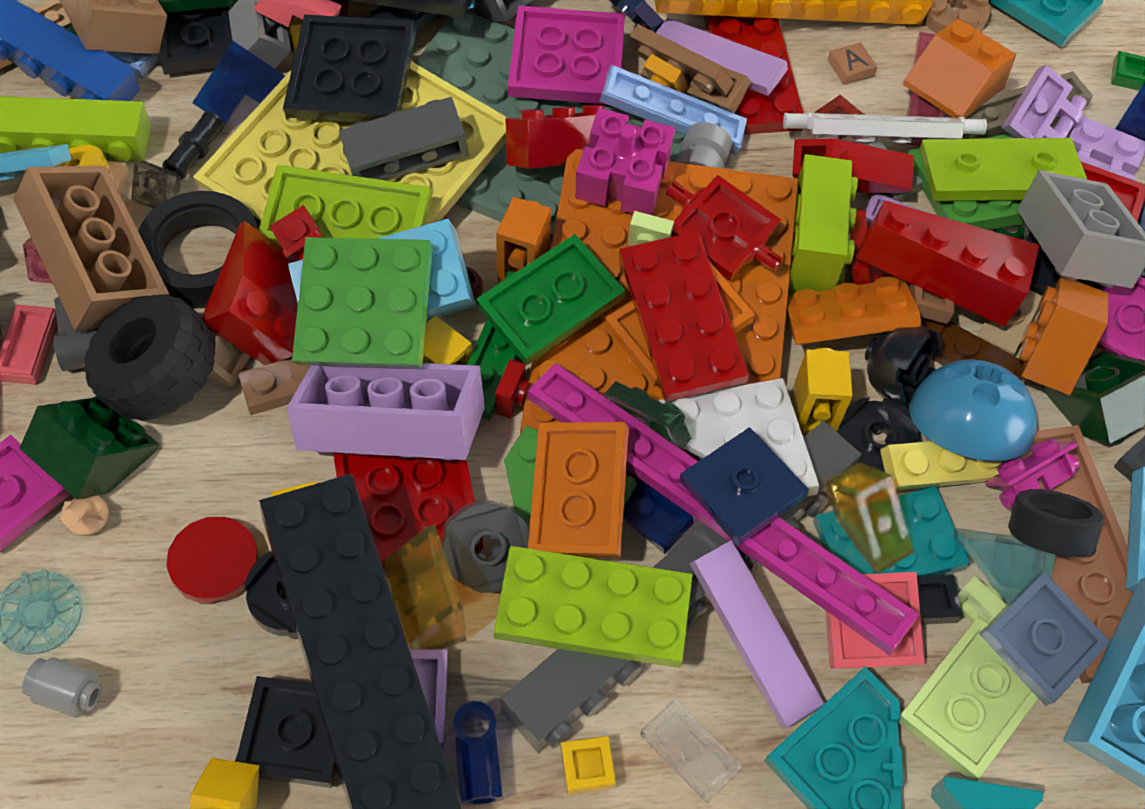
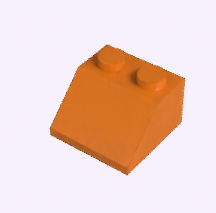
M956 19L935 34L904 79L903 85L951 117H964L965 119L1005 88L1017 54L974 29L971 25Z

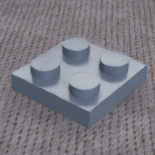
M1045 572L1036 575L979 633L1045 706L1055 703L1110 643L1107 637Z

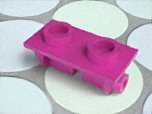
M1055 438L1042 441L1031 448L1032 454L1026 458L1013 459L1000 465L997 468L998 474L985 481V485L1000 486L1003 492L999 495L1000 502L1005 508L1011 509L1019 492L1028 489H1041L1036 479L1040 478L1045 490H1051L1076 474V469L1079 468V462L1073 454H1068V452L1077 447L1078 444L1077 442H1057Z

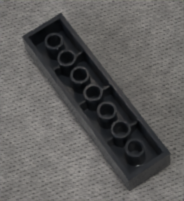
M352 474L259 500L262 520L349 808L461 809Z

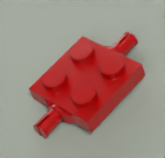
M719 175L707 187L694 194L681 186L677 181H673L672 185L670 184L666 195L683 206L681 214L674 220L671 237L699 231L709 261L722 276L731 281L746 264L755 259L772 270L773 273L780 268L784 258L765 246L768 239L779 229L780 218Z

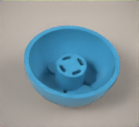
M975 359L959 360L936 369L918 386L909 406V413L913 423L925 437L948 451L968 458L985 461L1014 459L1022 456L1032 447L1036 436V408L1028 389L1011 371L986 361Z

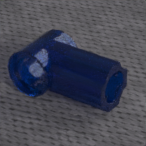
M481 701L464 703L457 709L453 719L461 805H483L503 800L496 732L497 720L491 707ZM472 718H480L486 722L489 728L481 737L471 738L462 731L464 723Z

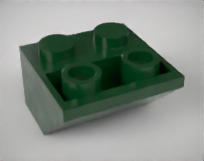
M95 396L93 398L37 406L19 449L77 500L111 492L152 456L160 444L146 433L143 426L120 416Z

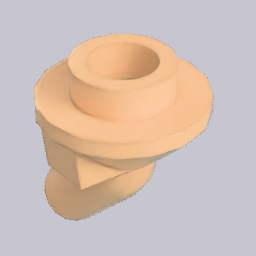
M98 495L76 500L74 498L72 501L64 502L60 519L73 534L81 536L91 535L99 531L106 524L109 518V508L105 500Z

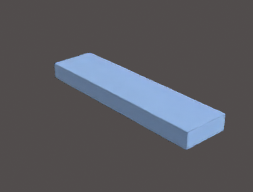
M611 65L607 71L600 102L646 120L675 127V131L684 135L690 126L695 123L709 122L725 129L731 136L732 147L730 153L736 155L740 150L747 118L614 65Z

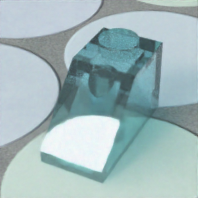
M959 528L954 529L953 537L987 582L1003 597L1002 600L1006 603H1009L1036 575L1045 572L1050 578L1052 577L1055 554L1034 549L1020 542L1012 535Z

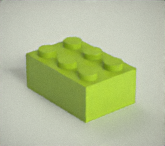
M807 154L804 156L798 177L788 296L804 289L816 291L834 289L835 286L844 283L846 264H851L855 245L854 240L848 239V232L853 231L856 218V208H850V201H854L858 182L856 177H851L852 160Z

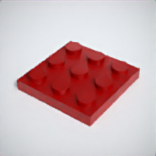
M333 452L336 477L348 474L353 476L383 568L441 557L440 542L444 532L443 526L445 521L463 506L475 502L467 458L466 460H443L441 458H403L389 455H358L354 453ZM480 537V543L475 545V551L483 550L482 537Z

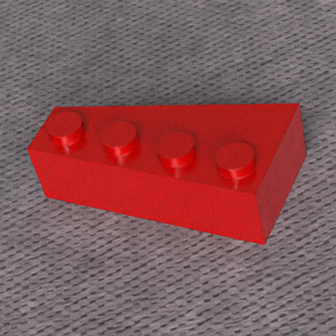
M884 200L863 237L856 258L943 299L953 301L954 304L997 324L1005 326L1029 294L1039 244Z

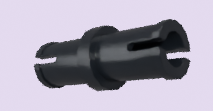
M205 111L194 127L179 137V145L162 163L164 171L174 179H184L186 173L197 159H203L209 151L208 146L218 133L224 129L222 119L211 111Z

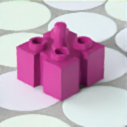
M598 108L590 131L589 147L585 146L576 171L575 199L606 206L609 198L621 202V211L634 214V211L652 215L659 195L661 179H664L670 160L675 127L645 119L642 127L628 124L629 115Z

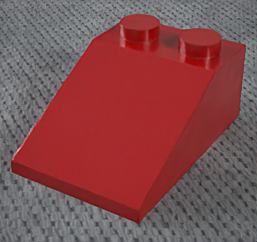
M244 221L238 227L202 318L209 330L261 364L268 365L293 356L298 302L288 266L290 262L283 255V249Z

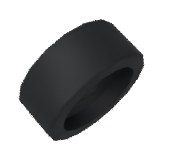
M1028 489L1019 492L1015 497L1008 528L1015 538L1034 549L1067 557H1083L1094 552L1104 516L1098 508L1078 497L1045 489Z

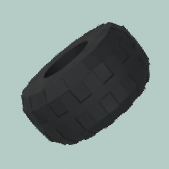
M171 295L142 296L116 309L114 314L102 322L96 334H93L89 342V349L85 354V378L87 385L93 390L92 392L105 405L124 418L142 421L158 419L160 416H168L176 412L181 406L187 405L194 398L193 396L200 389L202 390L206 384L207 377L212 372L215 363V336L207 328L203 318L179 297L175 298Z

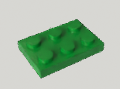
M573 234L476 298V304L478 309L527 366L625 299V290L578 236Z

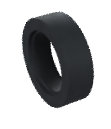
M193 191L174 196L159 204L146 216L138 232L169 295L175 298L179 297L192 308H206L223 266L202 274H183L177 272L163 262L167 245L179 233L200 225L221 226L230 230L235 235L240 223L244 221L257 230L258 227L250 210L239 200L214 191Z

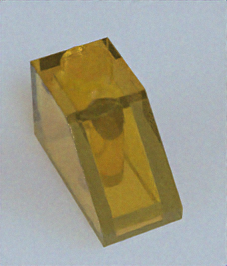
M858 463L825 481L836 520L874 571L880 572L914 552L892 475L863 463Z

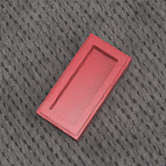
M15 305L0 348V382L38 385L57 328L55 308Z

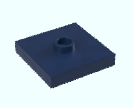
M750 427L680 473L682 485L737 546L804 500L809 492L806 485Z

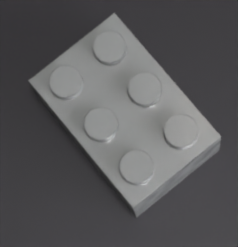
M1038 170L1017 211L1027 224L1028 230L1033 233L1041 245V250L1046 253L1054 265L1057 274L1071 281L1083 279L1094 281L1104 287L1116 285L1133 288L1145 268V231L1109 185Z

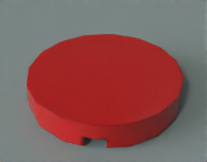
M225 516L205 517L190 523L176 535L168 549L166 567L174 587L186 599L200 604H214V601H221L223 599L228 601L236 598L245 590L247 575L259 559L258 548L252 533L240 522Z

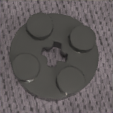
M481 500L463 506L445 521L443 526L444 532L440 542L441 557L450 575L463 586L470 587L474 591L491 593L502 590L510 546L528 548L529 528L526 522L506 504L492 500ZM487 535L492 540H498V545L491 548L492 555L489 557H484L481 551L475 552V545L480 543V537Z

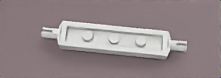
M807 112L806 114L784 113L783 128L805 129L812 134H816V139H839V135H853V140L874 142L876 136H890V141L912 143L913 137L962 139L963 134L985 135L987 121L986 119H964V117Z

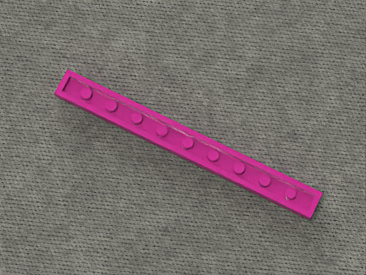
M556 363L528 390V400L561 423L626 422L629 427L626 469L728 542L732 540L680 482V473L698 462L693 457ZM779 517L739 546L734 543L735 547L889 656L919 615L916 611Z

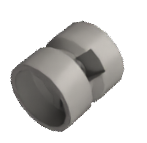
M709 122L695 123L686 131L681 144V153H678L675 162L724 169L732 147L731 136L725 129Z

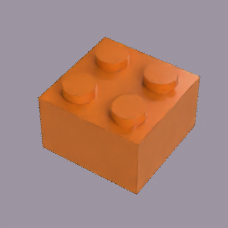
M1061 276L1055 288L1047 286L1038 305L1040 312L1036 322H1029L1021 340L1023 346L1018 356L1019 360L1024 361L1021 377L1070 395L1108 325L1109 293L1077 281L1067 280Z

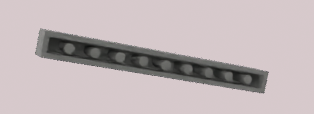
M824 420L803 437L819 483L817 495L807 496L779 517L797 530L800 527L798 522L806 514L811 518L816 516L828 503L829 498L827 496L837 488L840 492L844 491L858 475L854 469L862 454ZM704 524L652 567L693 574L687 618L688 628L698 622L706 613L708 608L705 605L710 601L689 563L728 542ZM737 548L744 563L751 572L761 565ZM557 649L501 697V712L538 754L548 745L554 749L569 737L573 731L571 724L583 713L587 717H591L608 700L606 693L617 683L624 687L631 682L641 671V662Z

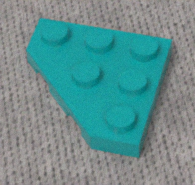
M864 667L767 755L764 762L808 809H902L901 789L904 786L902 748H899L898 722L900 720L899 700Z

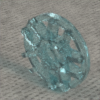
M41 569V571L29 574L27 571L21 573V577L14 580L0 592V641L10 650L26 655L41 654L57 648L73 634L80 622L82 600L79 591L68 578L61 574L50 572L47 569ZM40 580L38 592L32 593L31 582ZM50 580L60 583V585L49 590ZM22 587V596L13 595L15 591ZM68 592L72 596V598L55 603V600ZM6 603L18 605L14 611H3ZM73 608L68 624L57 616ZM1 620L12 621L6 630L3 631ZM55 622L63 630L59 635L52 638L46 629ZM24 627L25 630L18 643L12 641L15 635ZM37 632H40L46 640V643L29 646Z

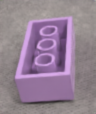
M423 363L422 369L311 365L287 407L296 450L315 451L318 453L336 452L358 455H389L403 458H441L443 460H466L485 409L480 366Z

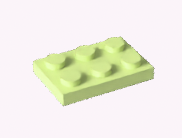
M979 616L900 714L898 722L971 781H978L1038 700L1037 696L979 635L988 625Z

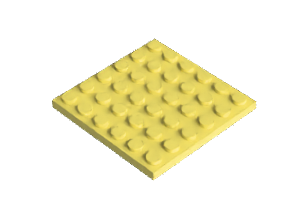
M411 61L402 111L425 105L432 100H441L452 96L465 133L470 155L389 180L430 187L432 198L425 224L427 225L443 219L506 143L505 118L507 117ZM291 71L193 176L196 183L206 191L223 193L242 202L250 210L256 223L261 225L277 164L352 175L338 130L351 127L359 122L287 118L283 111V105Z

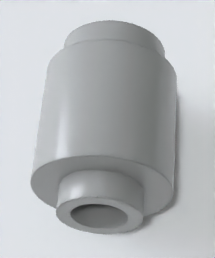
M54 657L48 660L42 658L35 660L29 667L22 685L23 693L30 696L33 703L75 718L80 717L85 711H91L95 707L102 690L101 684L98 683V674L95 671Z

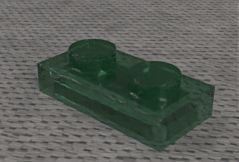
M617 381L605 392L607 399L679 449L683 450L692 439L684 421L686 419L684 413L673 403L665 402L663 404L651 398L641 388H629Z

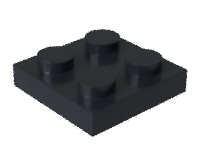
M261 676L256 677L236 762L259 765V778L328 788L333 787L337 765L312 683Z

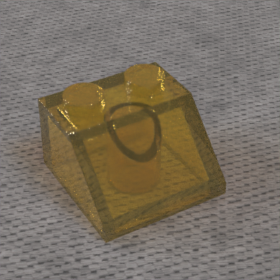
M432 525L424 528L385 559L388 576L385 577L393 601L397 602L401 615L399 617L400 623L411 649L440 650L466 641L463 607L436 526Z

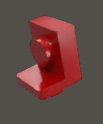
M304 205L269 226L283 249V255L290 263L303 260L305 237L325 238Z

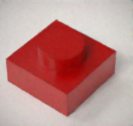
M509 360L495 392V413L497 415L511 419L516 406H523L525 404L526 393L530 386V382L525 381V364Z

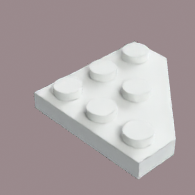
M783 378L719 389L665 402L664 399L659 400V413L666 439L682 451L686 449L704 458L750 427L809 489L808 496L817 495L819 483Z

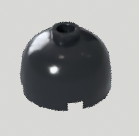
M924 326L898 328L893 331L883 332L878 339L874 338L871 340L865 352V360L868 361L867 374L870 384L881 397L892 399L906 407L907 403L910 404L918 386L928 375L936 370L930 367L933 355L939 357L942 355L943 338L940 332Z

